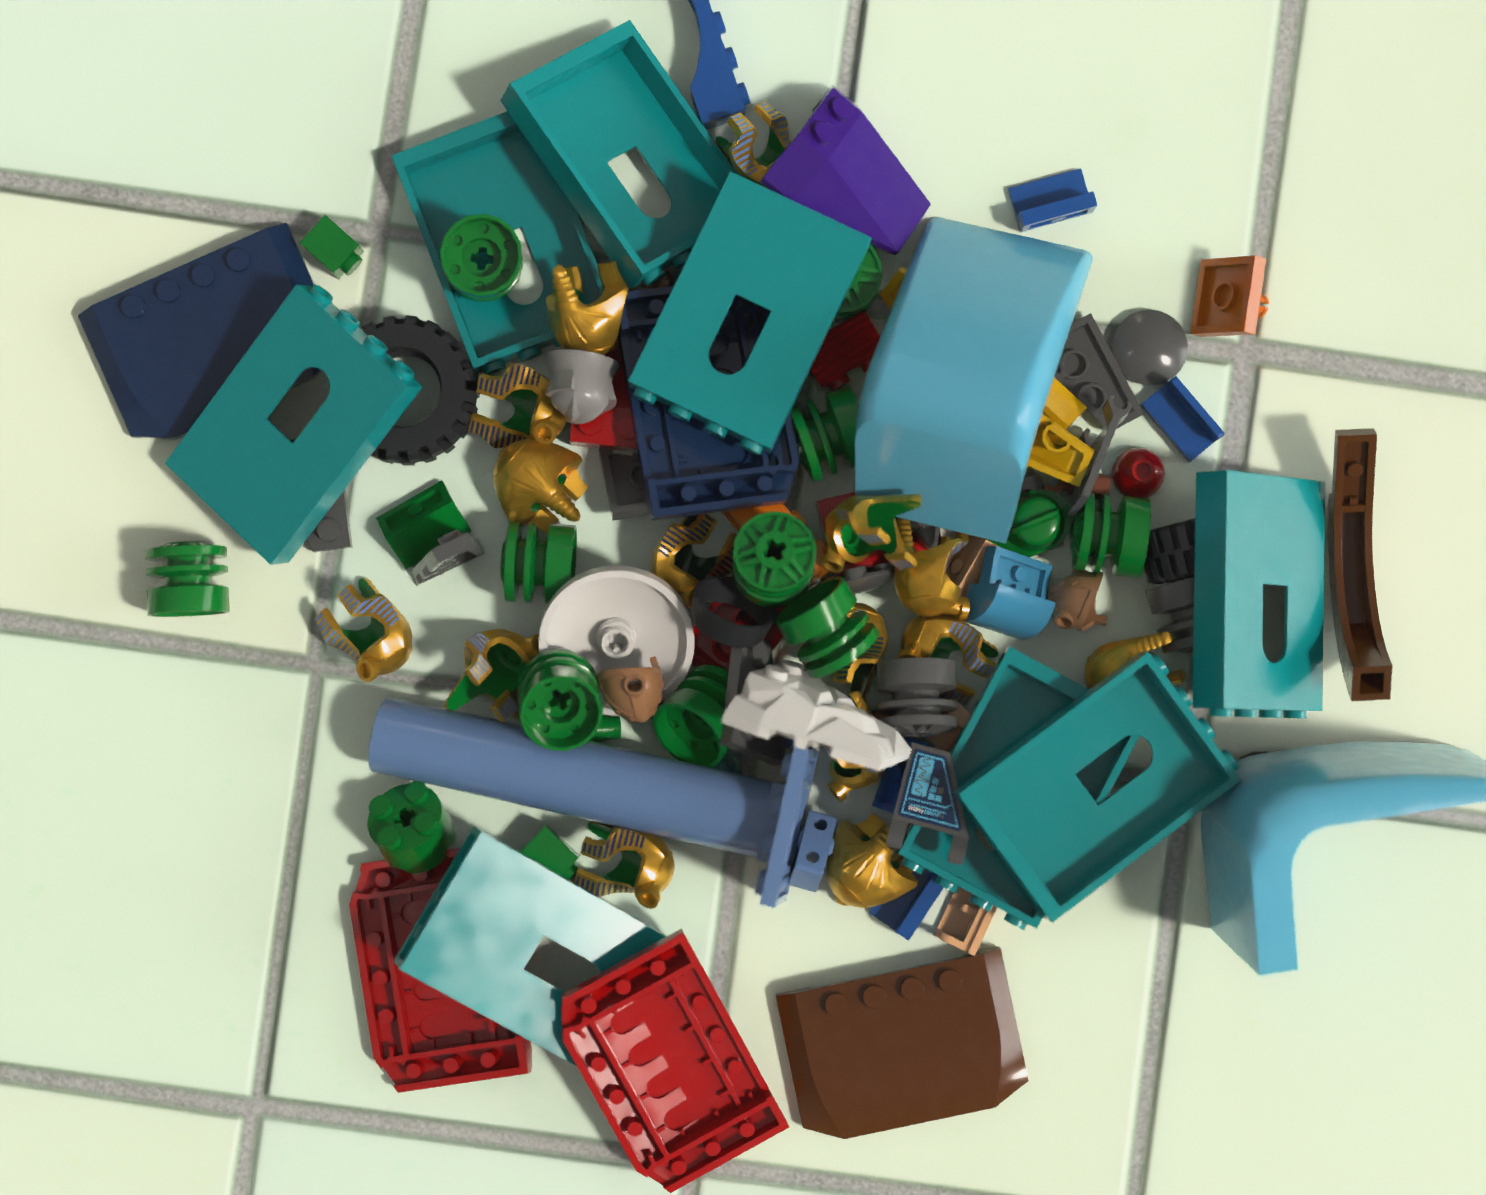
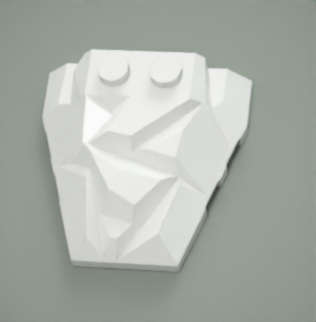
M783 660L780 664L767 665L766 668L750 672L746 678L742 694L736 695L724 712L721 722L768 740L772 735H782L795 740L793 747L806 750L807 745L813 748H820L821 744L830 746L828 751L830 757L878 771L909 759L912 750L895 728L874 718L863 709L857 708L851 698L837 689L823 684L819 678H811L804 671V665L790 660Z

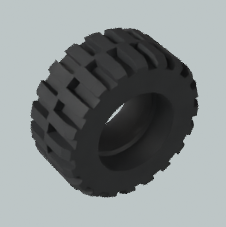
M393 315L383 317V322L376 325L370 322L362 326L365 334L378 338L387 346L386 353L392 359L399 356L420 358L432 366L440 382V398L434 411L425 420L416 425L405 427L393 425L371 456L390 464L400 463L403 466H413L417 462L424 461L429 463L437 460L436 456L443 452L448 454L456 448L454 444L461 437L464 439L468 434L471 415L473 413L477 414L478 411L476 403L477 398H480V393L476 392L478 386L477 373L473 369L467 352L450 332H446L438 324L430 320L427 322L422 321L417 316L406 315L405 319H397Z

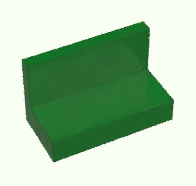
M442 480L376 518L385 539L405 569L420 562L431 549L439 546L438 539L456 530H459L460 533L463 532V534L472 532Z

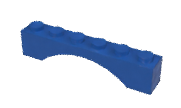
M688 0L696 17L700 34L698 65L690 86V93L699 120L706 130L727 124L726 122L729 117L741 112L746 117L745 105L750 104V99L744 82L738 84L736 82L733 70L738 69V64L731 46L725 48L721 34L726 33L720 11L713 13L709 0Z

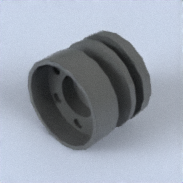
M1194 577L1146 590L1145 593L1151 614H1170L1172 620L1156 629L1157 633L1175 631L1177 639L1167 645H1162V652H1193Z
M901 658L881 661L875 664L876 691L893 695V700L876 704V711L894 716L878 720L895 728L902 737L910 738L931 737L939 733L958 729L957 717L940 715L957 710L956 701L940 698V693L949 692L957 688L955 661L942 658Z

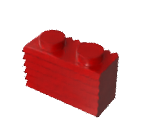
M865 310L829 330L809 372L820 391L829 387L830 391L845 386L851 381L848 375L860 368L864 373L868 372L880 336Z

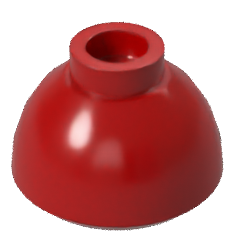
M1134 447L1127 449L1113 463L1112 481L1116 489L1123 496L1149 498L1156 494L1163 484L1165 477L1163 462L1155 452L1147 448Z

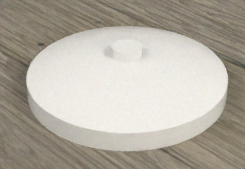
M602 566L573 577L551 598L543 613L540 624L539 653L552 649L571 650L583 656L592 665L596 675L598 672L607 669L652 667L650 658L656 656L662 680H664L663 698L661 701L663 702L678 688L690 669L694 654L693 623L683 599L660 577L631 566ZM632 680L631 682H629V684H632V683H635V682H639V681H637V680ZM600 690L603 714L616 715L613 709L605 703Z

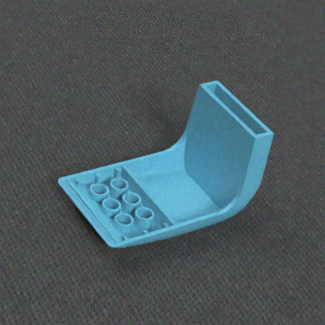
M941 217L929 219L902 280L865 379L855 432V496L918 494L921 496V506L918 509L910 510V512L901 513L896 517L1006 544L1016 514L1031 448L1093 262V256L1090 252L1080 248Z
M1365 741L1299 747L1251 755L1237 760L1239 768L1235 771L1241 778V781L1205 807L1201 814V841L1211 930L1259 976L1298 970L1292 866L1293 858L1300 843L1311 832L1324 827L1486 802V760L1469 750L1447 744Z

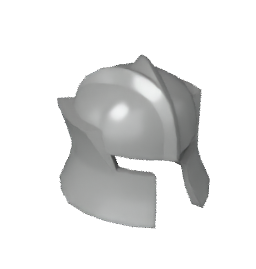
M558 349L546 353L545 358L551 377L545 395L551 398L554 408L564 416L567 422L571 424L587 423L616 406L617 400L612 385L614 376L620 368V364L616 360L601 354L574 349Z

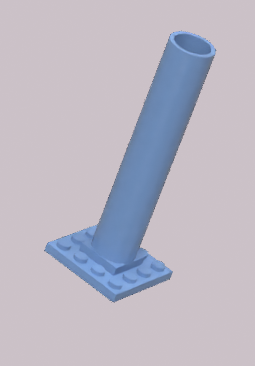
M388 696L381 704L375 719L369 745L368 764L372 772L412 781H421L425 784L754 857L758 861L768 863V868L766 867L763 871L760 870L757 878L755 894L761 895L759 905L776 908L785 902L788 897L790 888L788 883L798 848L797 840L803 828L819 751L794 747L793 753H785L781 776L787 777L786 783L774 782L594 741H588L581 747L568 751L548 750L535 744L524 732L522 725L504 721L500 722L495 719L454 710L450 711L441 707Z

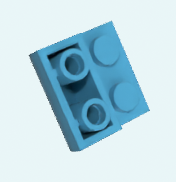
M986 546L979 584H969L966 597L970 600V611L967 619L963 621L1016 639H1029L1036 636L1049 622L1056 602L1046 599L1053 565L998 546Z

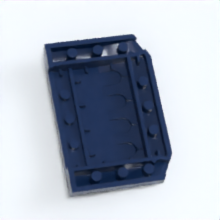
M287 223L268 227L93 304L78 315L131 437L162 438L167 440H177L184 437L296 285L313 286L315 284ZM316 367L304 370L290 389L315 379L322 370Z
M674 286L628 291L624 302L618 341L645 502L651 521L785 504L799 463L791 412L771 453L762 451L760 455H756L739 446L741 440L726 434L724 439L717 437L703 429L705 423L691 417L689 422L681 420L668 412L669 406L657 400L654 405H650L634 397V390L629 388L628 380ZM738 295L735 296L709 350V361L716 371L722 374H734L742 370L771 311Z

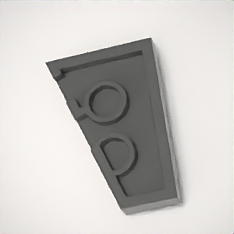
M1090 313L1073 322L1054 377L1087 407L1086 410L1104 427L1107 423L1102 408L1112 394L1115 395L1113 402L1116 407L1122 409L1127 401L1132 404L1131 411L1117 425L1116 429L1144 415L1092 314Z

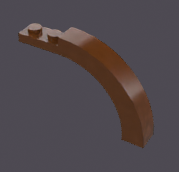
M1374 428L1335 430L1332 493L1328 494V558L1331 603L1340 664L1351 701L1391 699L1393 665L1382 634L1373 567L1372 521L1377 433Z

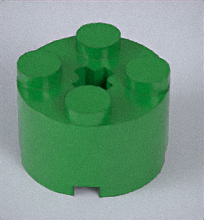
M413 781L409 784L396 786L383 795L376 796L369 804L370 813L367 821L369 835L390 866L403 869L406 873L417 874L433 869L446 858L445 852L451 843L452 845L454 844L456 839L455 825L437 794L428 788L425 783Z

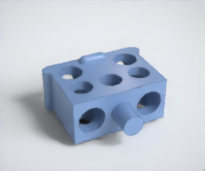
M809 809L803 830L800 831L798 836V848L788 885L816 893L824 873L827 857L833 852L835 840L832 837L837 817Z

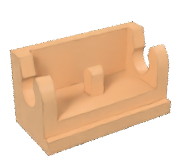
M958 887L956 893L953 892L933 935L975 956L997 907L993 905L989 912L969 901L972 893Z

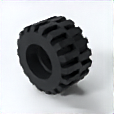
M1195 518L1150 530L1144 563L1148 583L1158 585L1195 575Z

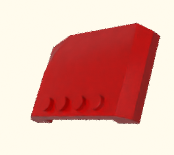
M461 847L447 849L445 852L446 858L438 866L417 874L406 873L403 869L393 868L385 859L362 863L359 870L361 872L359 881L349 903L373 1058L379 1067H383L395 1084L393 1087L397 1093L522 1075L532 1071L531 1041L401 971L393 962Z
M682 928L561 994L562 1039L635 1170L646 1178L649 1176L657 1181L668 1192L676 1191L789 1128V1124Z

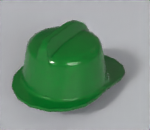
M1038 489L1022 494L1019 497L1016 514L1006 544L993 540L989 541L1001 548L1027 557H1032L1052 549L1063 542L1071 531L1073 518L1067 515L1069 505L1062 496L1051 490Z

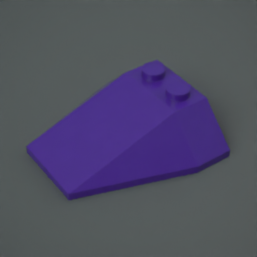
M832 84L813 108L812 115L801 130L776 158L760 182L773 192L871 237L872 245L896 255L929 209L931 203L863 110Z

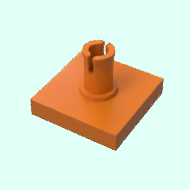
M1252 255L1201 259L1190 334L1199 337L1255 335L1257 318L1263 317L1268 311V307L1260 306V303L1269 304L1268 297L1261 294L1266 258Z

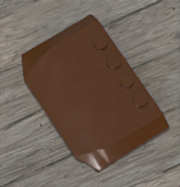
M1000 947L978 951L975 956L964 954L962 957L814 988L811 986L775 994L802 1127L804 1129L848 1139L997 1107L1029 1081Z

